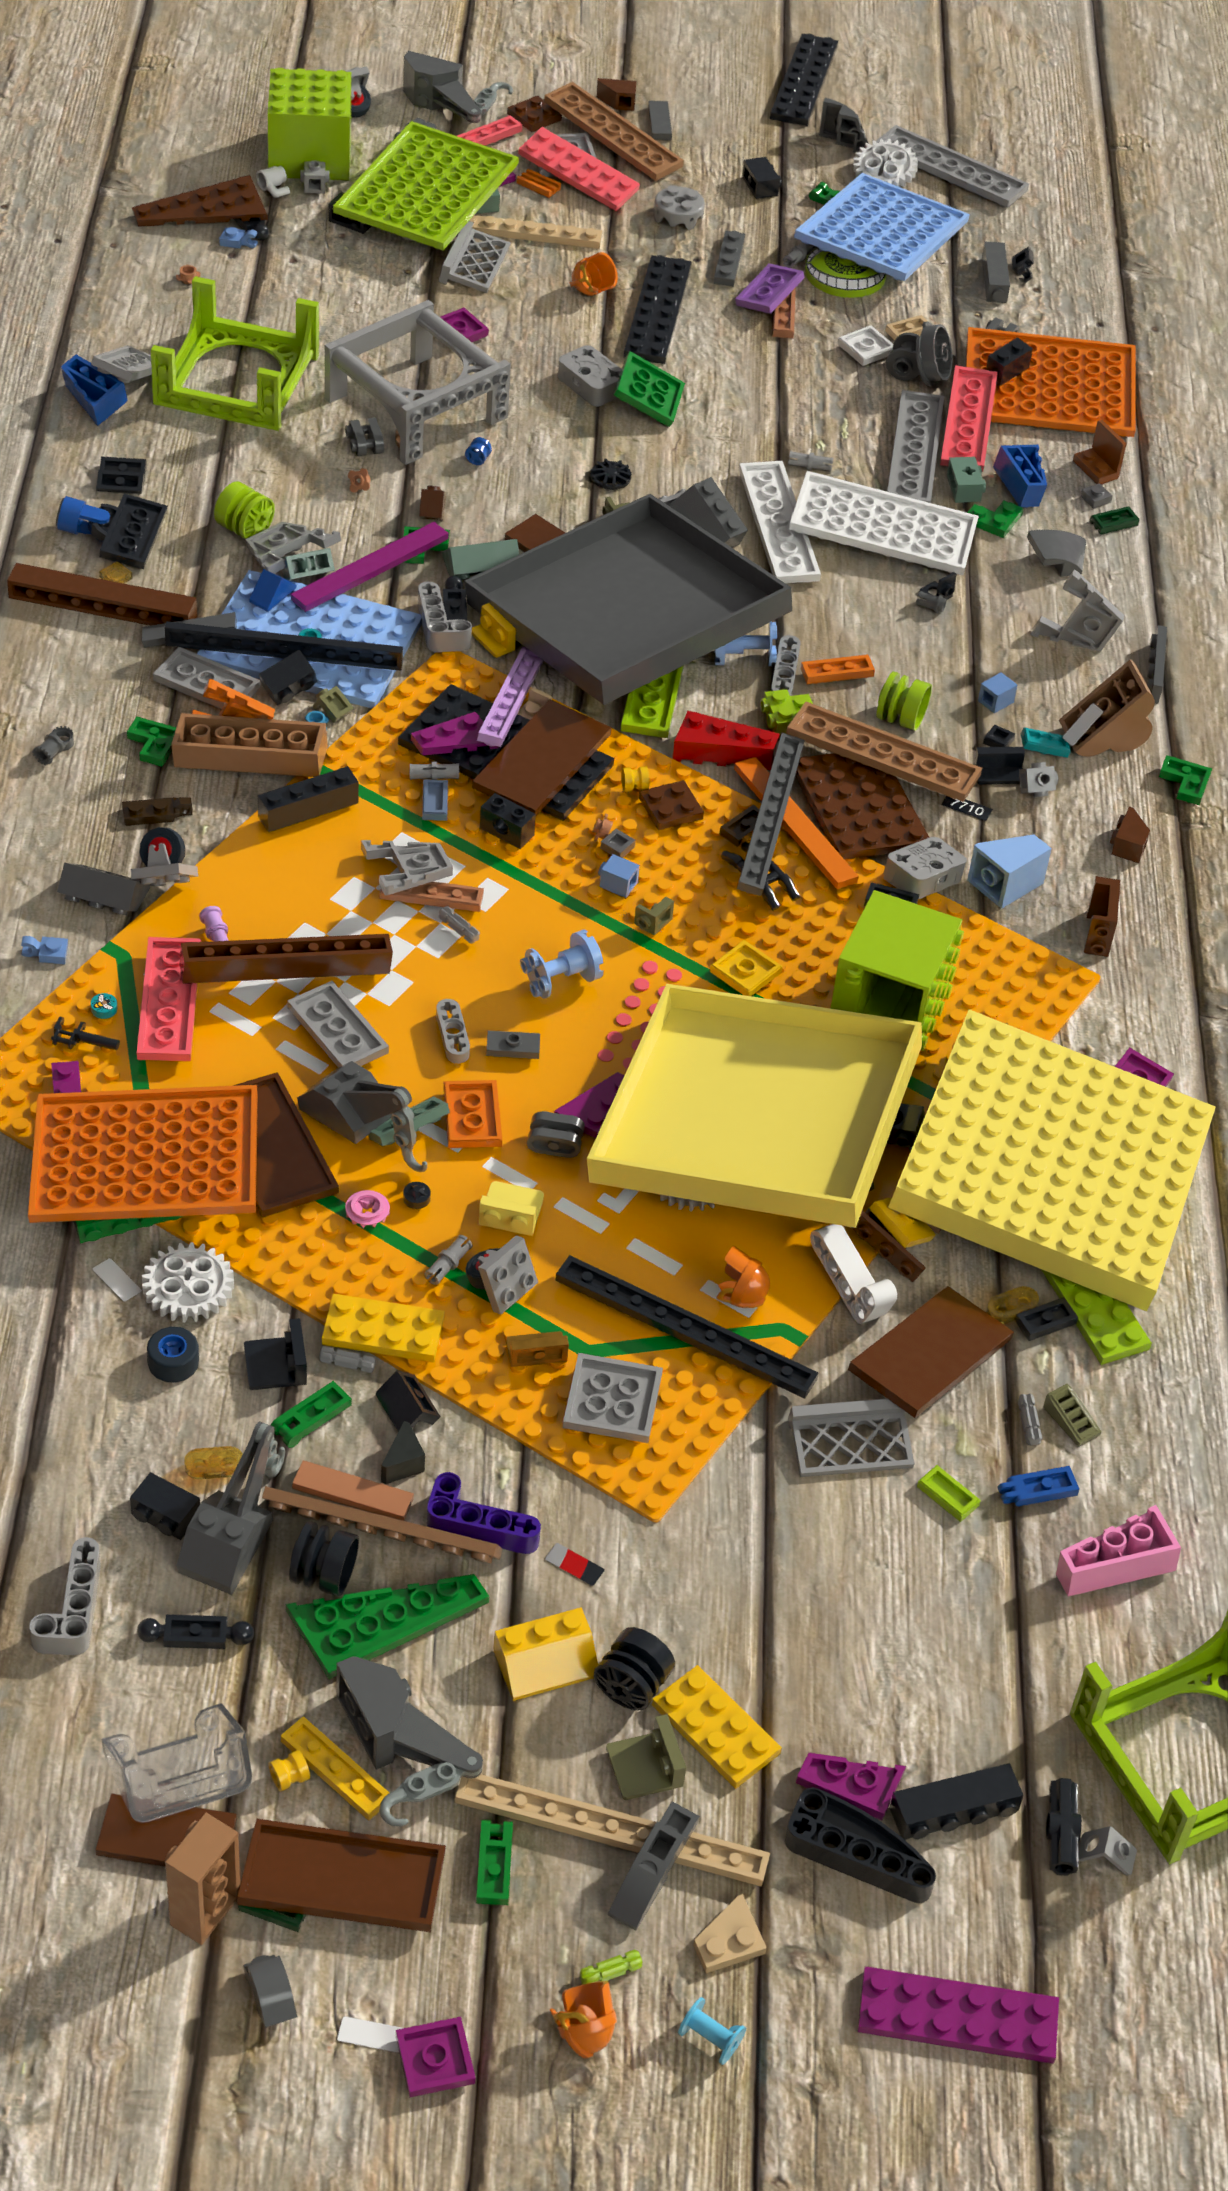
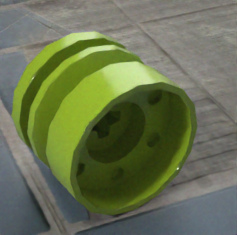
M239 481L232 482L220 493L214 508L216 522L226 529L234 531L235 534L244 539L268 529L275 513V505L272 499Z
M892 671L881 689L876 718L884 720L887 717L888 722L893 723L898 715H900V726L916 731L922 723L928 708L932 684L916 679L908 688L909 677L903 675L900 679V674Z

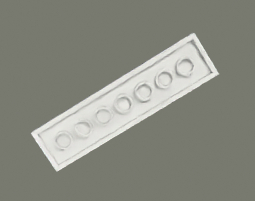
M783 461L740 463L739 473L772 574L786 584L820 581L821 573L808 534L789 530L790 521L797 502Z

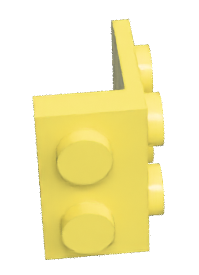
M494 1181L490 1185L487 1196L482 1195L479 1209V1225L533 1236L544 1200V1193L536 1189Z

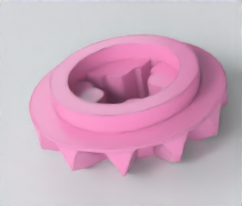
M370 1190L359 1191L347 1200L345 1205L346 1217L351 1219L352 1224L359 1223L363 1228L366 1225H372L375 1228L377 1223H384L389 1215V1202L378 1192ZM363 1208L366 1210L372 1208V1213L369 1211L363 1213Z

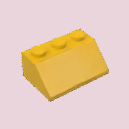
M582 1607L496 1630L494 1634L493 1651L513 1701L594 1679V1669L598 1665L592 1632Z

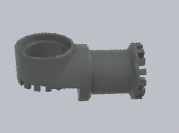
M62 726L54 728L50 734L45 736L44 742L33 749L32 753H34L33 756H36L35 759H39L38 762L41 761V764L43 765L44 763L46 766L52 763L56 753L71 749L74 745L72 729L70 730L67 726H64V728ZM61 736H66V737H68L69 739H67L66 741H64V740H61L60 737H61Z

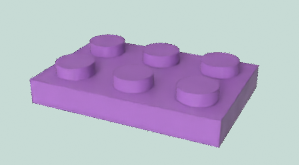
M769 263L735 298L736 306L771 314L804 279L803 271Z

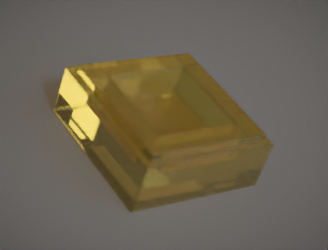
M117 561L99 571L100 578L103 580L126 583L133 579L132 572Z

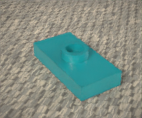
M1024 727L1020 733L1024 749L1068 758L1071 752L1069 743L1063 739V735Z

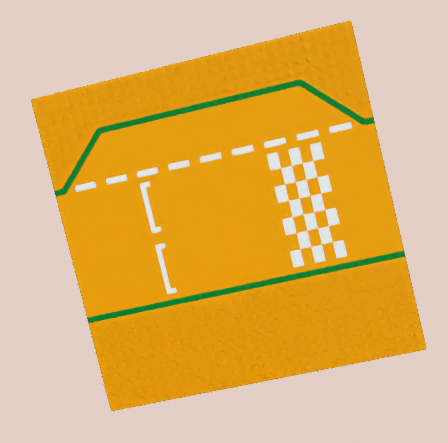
M460 651L436 652L327 748L320 775L348 766L359 781L358 804L272 832L266 830L258 818L257 810L195 865L198 868V877H191L190 882L175 883L0 1038V1132L33 1151L38 1094L54 1093L51 1063L79 1061L81 1092L233 1086L278 1072L339 1185V1193L263 1218L256 1207V1213L184 1216L177 1220H169L155 1225L189 1245L193 1242L196 1249L202 1244H205V1251L207 1252L215 1248V1255L224 1254V1262H230L231 1270L324 1326L333 1293L445 1311L434 1362L377 1353L371 1354L399 1371L415 1375L424 1386L648 1520L657 1523L665 1516L772 1383L555 1281L556 1273L568 1256L571 1255L792 1360L841 1300L839 1292L813 1249L810 1240L812 1231L831 1224L714 1204L715 1208L713 1209L708 1204L704 1205V1211H701L698 1206H695L693 1211H689V1206L686 1205L679 1210L678 1203L668 1206V1199L661 1201L660 1194L590 1183L587 1157L595 1142V1138L584 1133L581 1139L580 1153L573 1158L533 1152L527 1146L532 1116L542 1111L554 1113L556 1109L617 1072L623 1075L626 1074L627 1069L623 1066V1060L629 1057L633 1058L636 1051L632 1048V1042L642 1039L644 1033L641 1031L640 1026L643 1022L650 1021L652 1014H650L649 1008L652 1004L658 1003L660 999L658 989L660 987L666 986V984L742 995L710 972V965L743 940L783 966L782 973L751 997L831 1008L839 957L865 908V898L871 882L892 888L896 887L883 878L884 865L868 857L845 859L859 876L858 883L836 889L781 825L772 861L792 879L801 897L792 902L787 892L784 891L777 880L769 884V886L774 891L775 897L781 906L772 911L762 895L760 897L737 889L741 872L721 858L723 851H729L740 855L745 860L747 853L741 849V845L736 847L719 834L720 827L752 805L760 809L761 803L613 728L611 729V735L597 749L614 758L613 767L564 821L540 811L535 819V834L521 849L480 829V809L490 796L473 789L472 781L474 779L459 773V779H437L448 780L447 821L422 820L423 780L432 779L410 780V764H432L435 761L399 745L398 737L450 684L494 703L508 676ZM528 691V693H527V695H526V697H525V699H524V701H523L521 707L528 701L529 691ZM552 698V701H555V702H557V703H559V704H561V705H564V706H566V707H568V708H570V709H572V710H575V709H573V708H571V707H569V706H567V705H565V704H563V703H561V702H559V701H557V700H555V699ZM647 766L649 771V789L684 780L704 811L703 819L658 830L639 799L640 790L634 788L631 792H623L621 783L622 768L630 767L632 770H636L639 767ZM296 776L287 785L313 777ZM605 814H608L607 820L613 822L609 834L618 829L636 840L635 848L623 857L640 865L638 883L627 898L600 887L601 876L598 875L599 868L612 855L600 849L603 839L598 837L597 841H594L596 833L592 832L597 819L602 820ZM361 840H371V845H383V841H393L395 846H407L408 842L440 843L453 866V875L433 882L484 888L480 912L451 908L455 911L454 914L460 915L480 932L479 940L471 944L449 927L448 923H444L439 918V911L444 907L380 899L381 887L379 885V876L398 874L400 871L393 857L366 860L361 850ZM937 892L919 899L918 905L963 919L961 930L964 931V936L960 946H957L960 949L959 958L956 964H953L954 967H957L953 981L949 982V984L953 985L949 999L944 998L943 1000L945 1005L941 1016H935L937 1021L933 1033H927L926 1035L928 1036L927 1045L924 1051L920 1050L901 1103L924 1106L926 1115L969 1009L1040 1038L1052 1041L1098 985L1101 978L1100 975ZM665 897L674 901L673 919L655 936L635 925V907L641 904L650 910L654 904H658ZM217 906L221 909V919L227 924V938L229 941L389 934L393 950L390 974L198 983L191 1061L137 1060L148 937L201 939V942H211L205 934V924L199 918V914L204 908ZM580 930L588 931L586 936H593L600 948L603 964L599 965V970H604L603 976L600 979L588 982L580 973L570 976L561 973L550 977L552 984L550 997L544 999L539 996L535 998L530 991L528 975L522 971L520 966V959L525 958V952L532 948L541 955L544 962H548L558 958L559 952L570 948V936ZM654 961L658 965L657 972L654 974L645 973L642 969L643 963ZM678 969L682 973V978L677 982H672L666 977L667 971ZM638 978H644L649 982V988L646 991H638L634 988V981ZM333 981L389 1046L388 1054L361 1067L370 1071L380 1084L406 1088L412 1097V1102L407 1105L410 1108L433 1096L444 1101L443 1081L497 1080L502 1147L448 1148L446 1116L444 1115L439 1121L428 1123L420 1127L416 1132V1143L412 1149L413 1156L420 1165H422L423 1161L427 1162L426 1171L417 1172L406 1164L402 1156L401 1147L396 1142L391 1145L381 1146L370 1140L367 1135L357 1144H354L299 1110L297 1097L338 1067L288 1009L287 1001ZM101 993L111 994L117 1000V1013L107 1019L97 1018L91 1012V999ZM628 996H636L641 1001L640 1006L635 1009L628 1008L625 1005V999ZM443 999L455 1000L460 1005L470 1043V1056L464 1063H452L446 1058L436 1019V1006ZM447 1011L448 1018H451L452 1014ZM621 1013L628 1014L632 1018L631 1024L621 1026L617 1024L616 1017ZM59 1017H64L62 1030L73 1032L74 1029L78 1028L80 1022H85L86 1028L83 1032L120 1040L118 1050L83 1042H76L72 1049H69L67 1044L59 1042L55 1046L52 1044L53 1040H51V1037L54 1036V1026ZM449 1028L446 1030L450 1034H457L460 1032L456 1028ZM488 1031L540 1033L539 1059L486 1056ZM617 1031L622 1034L623 1039L618 1044L610 1043L607 1040L608 1033ZM64 1034L61 1035L62 1038L70 1039L71 1037ZM454 1044V1049L460 1052L458 1044ZM608 1049L613 1052L614 1057L608 1062L601 1061L598 1058L599 1051ZM886 1143L873 1179L875 1189L867 1195L862 1209L864 1212L875 1201L893 1196L910 1154L909 1147ZM498 1181L540 1190L544 1193V1200L533 1236L479 1225L480 1201L482 1195L487 1196L492 1182ZM412 1182L426 1184L431 1190L430 1203L421 1209L408 1207L403 1201V1190L406 1185ZM364 1190L382 1194L388 1200L390 1206L389 1215L386 1217L385 1222L377 1223L375 1228L372 1225H366L363 1228L359 1223L352 1224L351 1219L346 1217L345 1210L346 1202L350 1196ZM363 1208V1213L367 1211L372 1213V1208L367 1210ZM843 1226L864 1264L868 1267L878 1252L865 1240L861 1239L851 1227ZM459 1235L466 1236L467 1239L463 1244L470 1240L472 1248L459 1260V1265L456 1269L450 1270L438 1285L430 1283L429 1281L436 1273L433 1276L431 1275L429 1279H426L424 1273L436 1262L438 1254L444 1249L447 1250ZM517 1235L525 1240L538 1283L505 1312L498 1314L492 1310L486 1289H478L470 1284L465 1268L467 1262L479 1252L502 1248ZM732 1246L739 1248L751 1258L762 1262V1266L768 1273L770 1289L762 1306L740 1308L716 1299L719 1292H721L718 1286L720 1283L735 1281L725 1273L727 1265L725 1256ZM561 1331L563 1336L567 1335L569 1343L567 1362L511 1367L506 1344L508 1336ZM578 1353L663 1368L648 1443L563 1428V1420Z

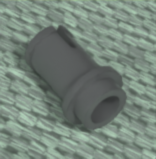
M923 591L919 592L918 596L925 600L917 598V606L933 609L935 613L944 611L947 599L943 598V595L938 597Z

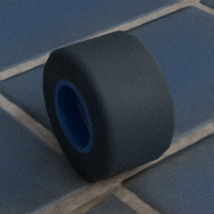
M171 1326L154 1333L147 1344V1364L150 1372L157 1379L164 1382L176 1383L191 1377L199 1365V1344L196 1337L189 1330Z

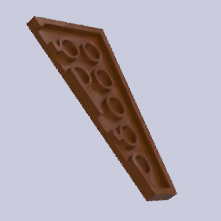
M250 175L132 207L138 227L163 226L166 222H176L177 225L185 224V221H195L196 224L229 222L230 219L241 218L242 221H250V218L254 217L268 220L267 212Z

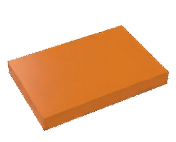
M497 1080L443 1081L444 1102L448 1103L450 1113L445 1115L448 1148L502 1147Z

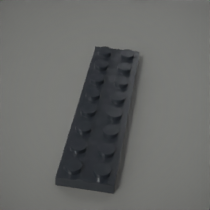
M801 34L771 110V120L808 127L837 51L839 40H833L830 37H818L813 34Z
M651 255L624 349V358L631 351L648 362L666 364L692 261L682 258H668L662 255Z

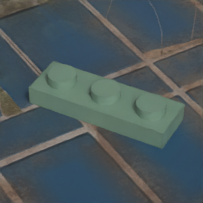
M433 1096L411 1107L414 1113L415 1132L420 1127L428 1123H435L442 1116L450 1113L448 1103ZM391 1118L378 1126L377 1129L370 1131L369 1139L381 1146L395 1143L393 1137L395 1134Z

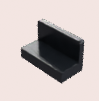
M977 747L973 765L982 768L977 783L979 785L1020 784L1019 769H1023L1024 747Z
M396 1370L376 1391L378 1400L398 1432L404 1421L410 1423L413 1428L418 1421L434 1424L441 1417L420 1382L413 1374Z

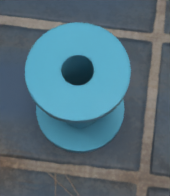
M700 1997L683 2019L678 2034L684 2036L690 2028L723 2050L719 2063L724 2065L741 2043L746 2027L735 2025L728 2030L702 2012L705 1999Z

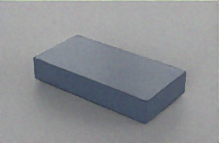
M423 780L422 820L447 821L448 780Z

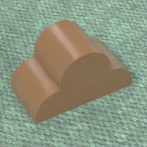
M1129 660L1059 719L1066 733L1088 707L1094 703L1103 713L1072 746L1075 753L1090 757L1101 754L1109 748L1116 752L1130 751L1144 744L1152 733V724L1148 715L1154 707L1155 700L1136 664Z

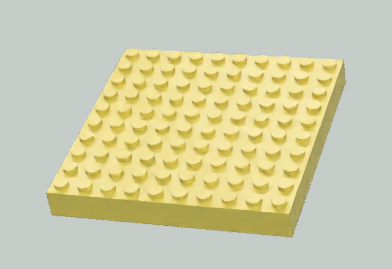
M666 984L587 1157L589 1182L856 1228L922 1047V1023Z
M969 1009L888 1208L1147 1312L1157 1292L1216 1107Z

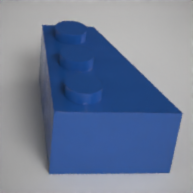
M75 354L61 366L66 388L97 426L128 401L124 382L111 374H104L98 371V367L91 365L89 361Z
M1039 444L1002 445L993 465V468L1020 507H1039L1047 487L1045 472L1041 468L1042 458L1038 454Z

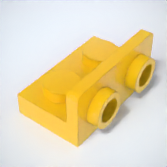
M490 603L482 605L481 624L472 627V636L495 658L514 651L516 628Z

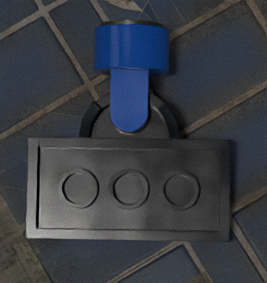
M124 493L118 507L101 503V507L97 508L86 505V501L66 496L61 500L58 509L56 527L58 530L76 535L78 533L92 534L96 539L103 541L99 557L144 569L167 514L168 506Z

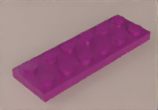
M865 1966L862 1980L858 2032L1054 2064L1057 2048L1059 1997Z

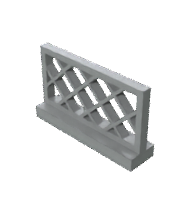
M469 221L459 232L443 263L439 282L447 285L448 281L452 280L487 293L510 248L511 242L472 229L474 223ZM474 237L482 240V242H476ZM497 245L502 247V249H495L494 246ZM487 247L490 251L483 252L481 248ZM475 249L477 253L471 254L469 250ZM494 256L496 260L490 261L488 257ZM482 258V260L484 261L481 263H477L475 259ZM469 260L471 264L465 265L463 261ZM483 268H489L490 271L484 272ZM476 270L478 274H471L470 271ZM464 272L466 276H461L455 273ZM483 279L486 285L477 282V280Z
M889 1399L791 1407L788 1423L789 1429H792L800 1477L913 1468L915 1465L905 1411ZM899 1421L900 1432L896 1437L883 1429L887 1422ZM866 1424L874 1432L866 1439L855 1431L858 1425ZM838 1426L846 1432L839 1442L826 1433L830 1427ZM799 1429H811L818 1436L810 1444L801 1438ZM878 1433L891 1442L884 1451L871 1443ZM849 1436L863 1444L856 1453L843 1445ZM821 1438L834 1446L827 1456L814 1447ZM895 1445L904 1451L906 1460H895L887 1453ZM866 1447L879 1456L875 1462L867 1463L859 1457ZM837 1450L851 1458L846 1465H839L831 1459ZM809 1452L822 1460L818 1467L806 1468L804 1458Z

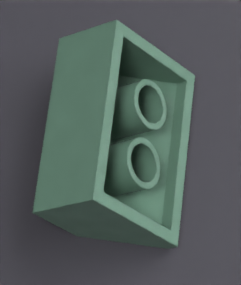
M517 539L450 547L442 552V558L449 576H457L461 580L469 579L471 574H480L519 555Z

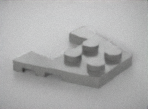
M287 522L276 524L246 539L247 548L261 567L272 573L286 568L285 559L281 557H284L285 554L291 551L302 549V546L309 542L325 549L341 541L340 532L332 531V534H327L321 528L310 531L304 525Z
M1073 570L1065 581L1063 590L1082 600L1063 626L1041 616L1032 628L1030 635L1038 638L1039 635L1050 637L1051 641L1065 640L1072 642L1074 646L1102 651L1123 622L1124 615L1078 571Z
M361 840V850L366 860L393 857L400 871L398 874L379 876V885L384 895H391L453 875V866L440 843L408 842L407 846H395L393 841H383V845H371V840Z

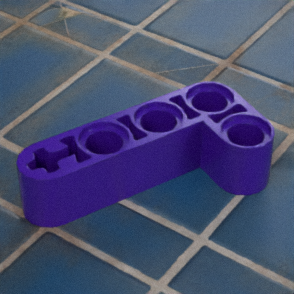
M444 1472L437 1476L427 1506V1527L494 1543L504 1550L522 1554H530L538 1549L541 1524L536 1517L460 1500V1477L452 1472Z

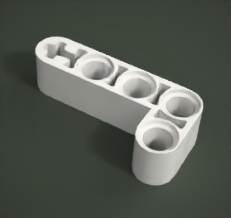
M831 1224L812 1231L810 1235L812 1247L854 1320L858 1324H863L885 1316L897 1300V1290L892 1281L884 1279L875 1283L842 1225Z

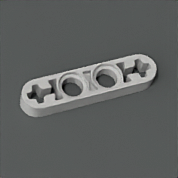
M786 635L780 639L771 691L780 690V687L785 688L790 696H792L801 644L800 640L795 636ZM787 646L792 647L791 651L787 650ZM782 660H790L792 663H784ZM779 675H786L790 678H781Z

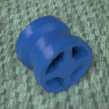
M476 437L465 451L466 459L473 465H482L492 452V446L485 438Z

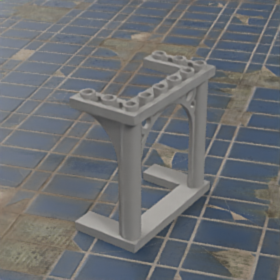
M427 300L326 344L325 400L332 403L347 396L348 375L375 397L391 416L400 436V461L407 465L423 457V428L425 420L487 393L486 422L493 425L508 418L511 364L506 360L501 362L495 361L434 313V304ZM411 332L410 361L413 364L417 365L432 358L433 336H435L460 357L463 363V371L455 381L444 387L432 390H412L390 383L359 359L357 355ZM415 397H421V398H419V399L413 401V399H414Z

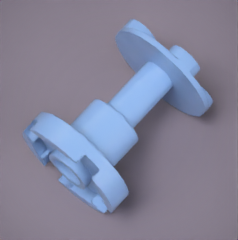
M769 622L768 635H744L715 649V666L725 665V654H743L744 649H768L769 666L772 663H776L777 649L776 645H772V639H777L776 622Z
M580 930L570 936V948L559 952L558 958L544 962L541 955L532 948L525 952V958L520 959V966L522 971L528 975L530 991L535 998L539 996L544 999L550 997L552 991L550 977L564 973L566 976L580 973L588 982L600 979L603 976L604 970H599V965L603 964V957L594 937L586 936L588 931Z

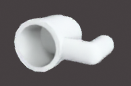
M273 166L257 171V183L263 191L268 190L274 198L290 194L288 186L276 188V186L281 185L287 180L286 172L282 166Z

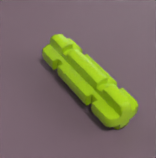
M631 1950L624 1953V1957L618 1955L596 1963L594 1968L592 1965L582 1968L579 1974L582 1984L599 1980L608 1981L626 1974V1970L630 1972L638 1970L642 1967L640 1953L638 1950Z

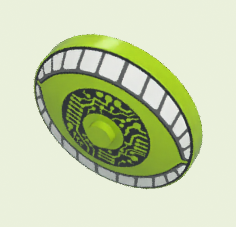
M819 248L814 249L808 255L805 264V275L808 281L817 289L838 297L858 298L871 295L884 286L887 276L885 273H878L870 267L860 266L855 261L840 258L837 254L822 251Z

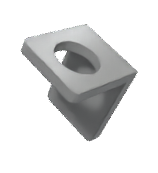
M1108 1826L1083 1833L1078 1860L1082 1862L1104 1856L1128 1876L1132 1874L1137 1850L1114 1828ZM1099 1838L1096 1848L1092 1851H1087L1089 1843L1093 1839Z

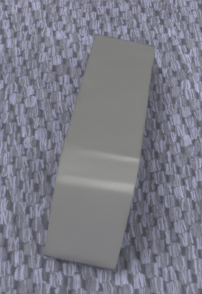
M434 582L421 583L418 586L419 614H421V623L427 648L433 652L468 650L471 647L472 624L467 620L461 619L447 620L439 586Z
M80 1538L72 1546L62 1614H39L30 1621L31 1644L38 1653L80 1655L89 1648L101 1569L99 1544L93 1538Z

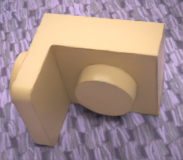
M532 687L529 690L528 701L519 709L517 714L531 720L549 699L552 700V696Z

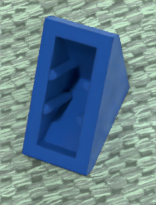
M263 569L249 598V603L269 612L296 589V584Z

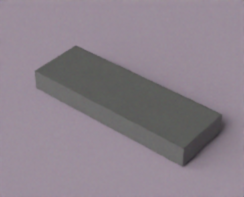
M649 101L648 109L652 138L655 140H672L668 101Z

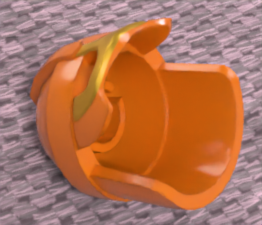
M599 252L577 262L572 272V281L569 283L571 287L574 286L581 293L588 296L597 295L616 286L618 280L617 269L608 254Z
M732 1246L725 1256V1262L727 1263L725 1273L735 1281L720 1283L718 1286L721 1292H719L716 1299L740 1308L762 1306L770 1289L769 1275L762 1266V1262L751 1258L739 1248Z
M591 1982L563 1991L562 1999L565 2012L560 2011L557 2013L552 2008L550 2012L557 2024L561 2038L567 2041L576 2054L582 2058H589L593 2056V2053L601 2051L608 2045L613 2036L615 2023H617L609 1982Z

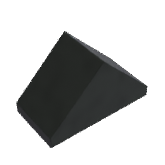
M403 1422L381 1465V1483L388 1484L425 1471V1453L408 1422Z

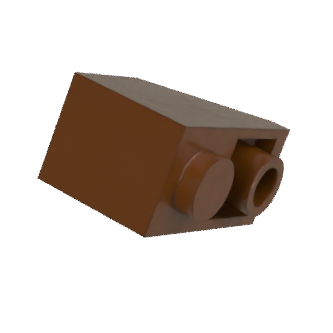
M598 78L596 98L615 110L634 111L636 81Z
M427 486V489L421 490L420 519L443 521L446 494L441 490V487Z
M1129 807L1125 815H1120L1116 827L1119 830H1114L1111 836L1110 844L1113 845L1111 855L1140 863L1146 849L1150 829L1136 810Z

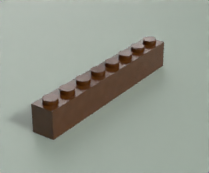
M20 563L15 564L7 579L8 597L10 599L149 626L164 624L166 621L176 622L197 617L196 597Z
M389 934L181 943L179 966L183 984L390 974L393 950Z

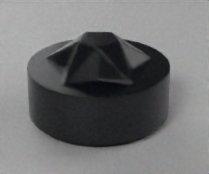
M412 1182L405 1186L403 1201L408 1207L421 1209L430 1203L431 1190L426 1184Z

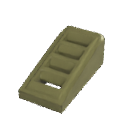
M1065 1384L1046 1395L1043 1405L1044 1409L1078 1447L1101 1435L1102 1431L1069 1384ZM1076 1418L1079 1419L1078 1421H1076V1422H1074V1423L1071 1422L1072 1420H1074V1419H1076ZM1084 1426L1087 1428L1085 1431L1081 1433L1077 1431L1078 1429Z

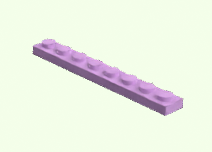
M522 647L478 733L477 741L484 742L488 746L501 747L544 661L526 647Z

